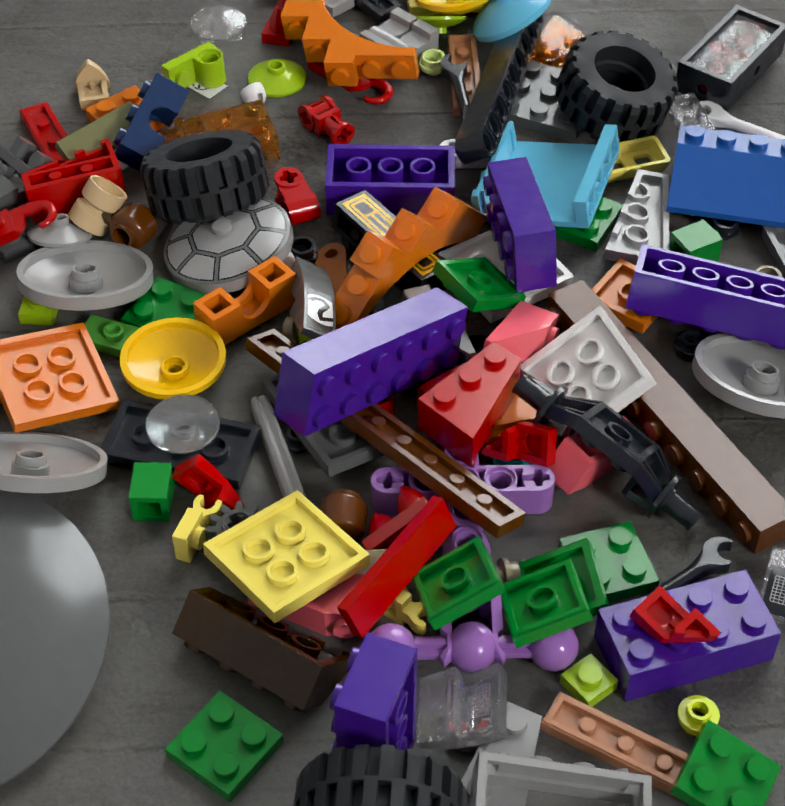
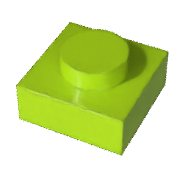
M24 296L18 313L20 324L54 326L58 309L37 304Z
M592 653L567 669L560 676V684L576 700L591 707L614 692L619 681Z

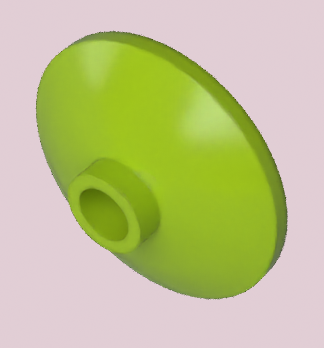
M415 16L417 20L421 19L439 29V34L447 33V27L457 25L467 19V16Z
M269 59L256 64L249 71L248 84L261 82L265 89L266 97H285L303 88L306 83V72L301 65L294 61Z

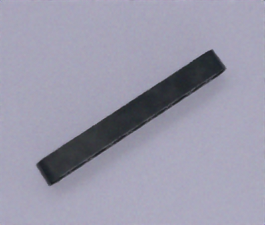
M543 15L519 32L495 41L455 139L456 154L463 164H469L495 155L543 27Z

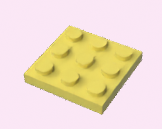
M298 490L203 543L204 555L274 623H277L370 566V554Z

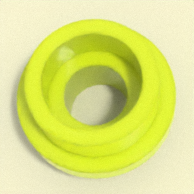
M693 695L682 700L678 707L677 718L682 728L688 734L697 736L701 726L708 719L718 725L720 713L712 700L704 696ZM693 711L702 712L705 716H697Z

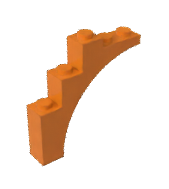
M286 0L281 14L286 39H302L307 62H323L328 86H357L359 79H418L419 66L416 48L384 45L351 33L332 18L325 7L326 0Z
M434 187L418 215L401 208L384 237L367 230L350 258L354 265L335 295L336 329L367 317L386 292L408 270L429 254L447 245L462 243L476 237L486 221V215L464 201Z

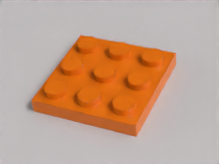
M84 322L0 339V399L14 433L118 410L119 398Z

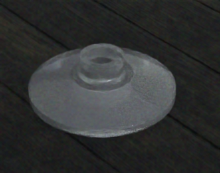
M178 395L161 401L150 411L146 419V432L150 441L161 450L177 454L190 453L204 448L216 437L220 427L219 414L216 408L209 401L193 395Z

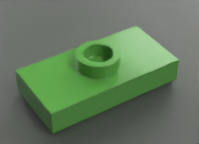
M92 314L85 323L96 350L116 357H120L121 349L130 335L139 329L136 326Z

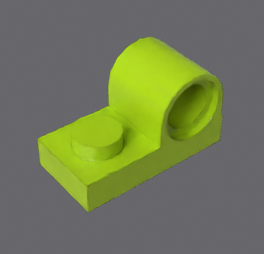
M209 41L161 65L163 76L184 88L196 82L205 88H217L226 82L223 52Z

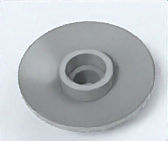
M57 213L54 222L44 229L39 227L41 223L39 222L27 230V238L30 242L50 248L77 246L89 241L93 234L78 227L69 219L67 214Z

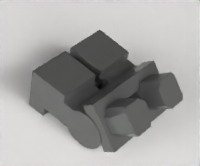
M17 136L10 149L0 145V211L5 209L9 211L27 203L21 179L22 173L54 161L46 154L37 150L29 160L37 146L20 136Z

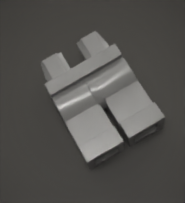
M397 7L390 12L389 20L378 27L373 26L369 30L362 31L360 37L384 45L416 48L419 65V59L424 51L438 49L439 29L421 19L417 20V17Z

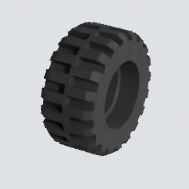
M602 30L596 31L592 35L588 34L572 45L556 81L555 94L561 111H565V117L570 123L574 122L576 128L582 133L586 131L591 134V138L599 140L604 125H617L619 142L654 136L659 131L678 93V80L675 70H672V64L669 59L663 58L662 52L657 47H651L648 41L643 38L641 40L634 38L633 34L627 32L619 34L618 31L610 30L604 33Z
M228 129L214 132L206 131L201 134H191L181 139L171 140L170 143L162 144L156 150L148 152L140 165L149 207L155 216L166 222L197 223L201 220L210 221L215 220L217 217L233 215L234 212L248 209L250 205L258 203L260 198H264L270 185L260 140L251 132H243L237 129L233 131Z
M358 744L355 748L347 749L345 746L334 748L330 754L323 752L310 761L297 778L294 806H466L467 796L466 789L454 770L448 765L442 766L440 760L430 755L424 757L420 755L419 751L409 748L406 750L394 749L393 745L381 744V747H370L369 744Z

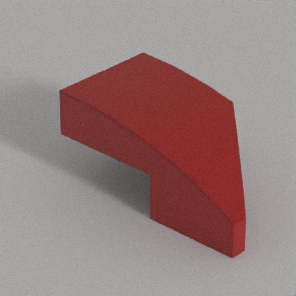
M523 421L505 429L499 438L482 449V455L508 462L513 459H519L548 467L555 464L557 428Z
M200 454L175 467L172 478L196 496L199 494L204 495V509L212 508L217 499L221 500L222 505L229 507L230 510L236 509L237 501L242 502L226 478Z
M661 586L655 589L630 614V617L641 628L660 643L714 641L721 634L699 610L694 608L688 613Z

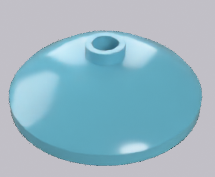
M490 0L482 7L474 21L473 35L480 42H492L511 36L538 19L549 7L552 0Z

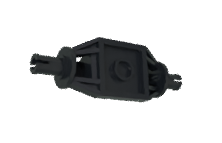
M527 373L515 384L511 392L537 411L532 423L557 428V442L561 444L564 438L574 435L576 432L579 433L578 436L584 444L594 449L598 448L609 457L608 460L612 466L632 475L621 493L647 511L645 513L647 518H651L656 511L660 512L663 510L681 524L685 530L689 531L703 514L701 510H698L676 492L678 490L676 486L682 477L677 474L672 479L661 447L603 401L565 396L568 388L564 385L555 392L549 393L531 379Z

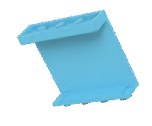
M509 121L495 155L490 156L489 162L527 157L553 225L557 227L590 228L620 152L617 125H604L597 145L517 141L514 122ZM488 166L486 170L482 171L477 189L472 191L471 205L484 215L485 204L490 203L489 196L485 195L483 176H488Z

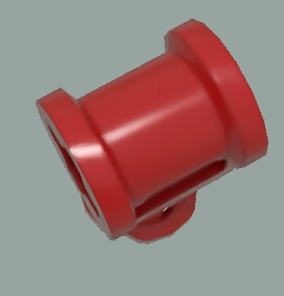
M324 94L318 101L310 105L302 104L298 107V115L303 126L307 130L313 131L319 137L327 134L332 144H349L354 137V126L341 120V110L329 95Z

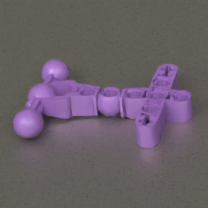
M445 449V454L525 511L526 514H542L552 507L555 475L550 468L537 464L479 465L478 454L477 460L471 468ZM383 467L376 470L371 476V506L379 514H385L390 517H395L399 514L397 501L401 486L416 489L427 500H430L432 496L440 497L402 467ZM444 500L457 527L443 542L442 554L445 555L478 536L481 537L490 554V544L483 533V528ZM501 595L468 612L471 613L478 609V615L489 620L490 629L483 623L471 621L460 624L452 631V622L440 628V636H413L403 625L387 623L379 625L371 632V634L417 648V660H439L443 667L452 662L461 671L470 673L484 671L493 662L503 667L507 658H532V661L541 669L555 672L566 669L574 662L579 650V642L572 628L516 648L511 635H502Z

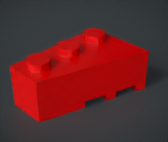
M109 138L100 141L101 147L85 153L84 149H80L74 152L75 158L61 164H59V161L54 160L22 173L21 179L27 203L38 199L48 200L55 205L57 213L68 215L75 201L78 198H84L81 191L91 175H98L110 180L126 193L122 169ZM41 211L31 215L33 223L44 221L48 212Z

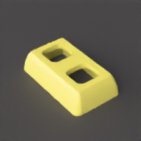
M656 136L619 142L620 152L615 163L621 164L623 168L612 170L608 183L634 178L638 169L657 173L662 172L669 165L671 158ZM647 157L652 162L637 165L634 160Z

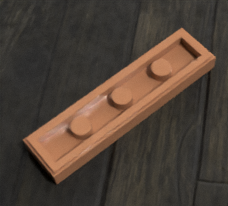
M447 35L448 54L452 55L451 63H468L464 82L469 101L471 102L480 80L476 38L474 35ZM451 84L453 116H461L455 91Z
M562 692L558 693L541 722V731L618 769L628 768L629 773L652 776V786L676 797L670 793V790L688 755L687 753Z

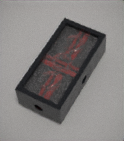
M736 5L678 62L676 74L678 92L697 101H711L719 104L727 112L782 55L785 43V24Z

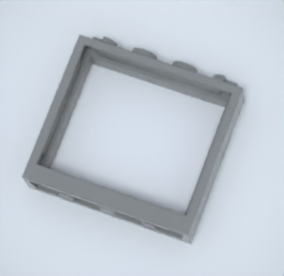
M500 750L499 754L479 751L472 770L470 806H486L487 784L629 804V806H652V776L629 773L628 768L608 770L596 768L593 764L587 762L567 764L553 762L552 759L545 756H533L530 758L511 756L508 752Z

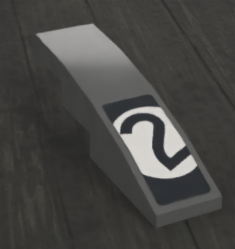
M296 257L291 267L292 271L296 273V279L290 289L295 298L290 314L300 334L315 339L336 330L333 286L326 269Z

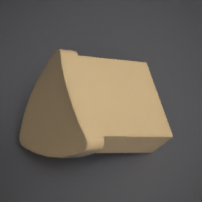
M89 59L79 68L74 82V90L79 95L81 111L101 100L109 98L108 89L111 87L106 73Z

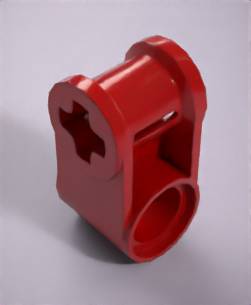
M294 167L279 169L274 175L275 185L278 188L275 200L286 211L291 226L319 219L321 217L319 201L302 173Z

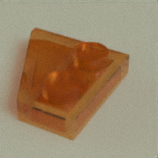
M556 14L539 35L531 58L541 64L558 67L564 64L572 45L586 35Z

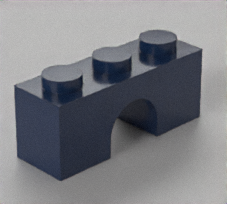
M158 72L152 82L145 80L137 95L142 99L140 105L138 106L133 103L125 120L130 122L127 130L121 127L113 141V144L118 146L115 151L117 159L140 172V165L144 156H147V153L151 150H156L166 139V137L152 129L149 121H157L170 128L190 90Z

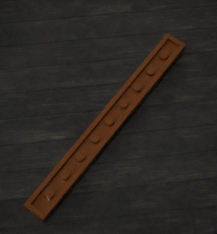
M271 329L247 338L246 351L279 375L282 352L297 345L277 330ZM377 403L340 420L496 539L523 525L526 515L525 511Z

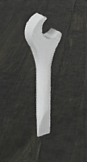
M711 101L696 103L695 114H704L703 127L726 128L742 134H762L767 137L785 139V136L730 115L719 104Z

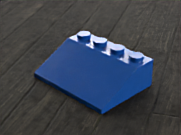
M680 125L666 212L785 228V139L767 137L762 134L735 133L731 130L705 129L696 125Z

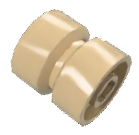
M91 175L81 191L84 198H78L75 201L68 216L73 223L86 232L97 236H104L109 229L112 214L120 211L127 199V195L110 180L98 175Z

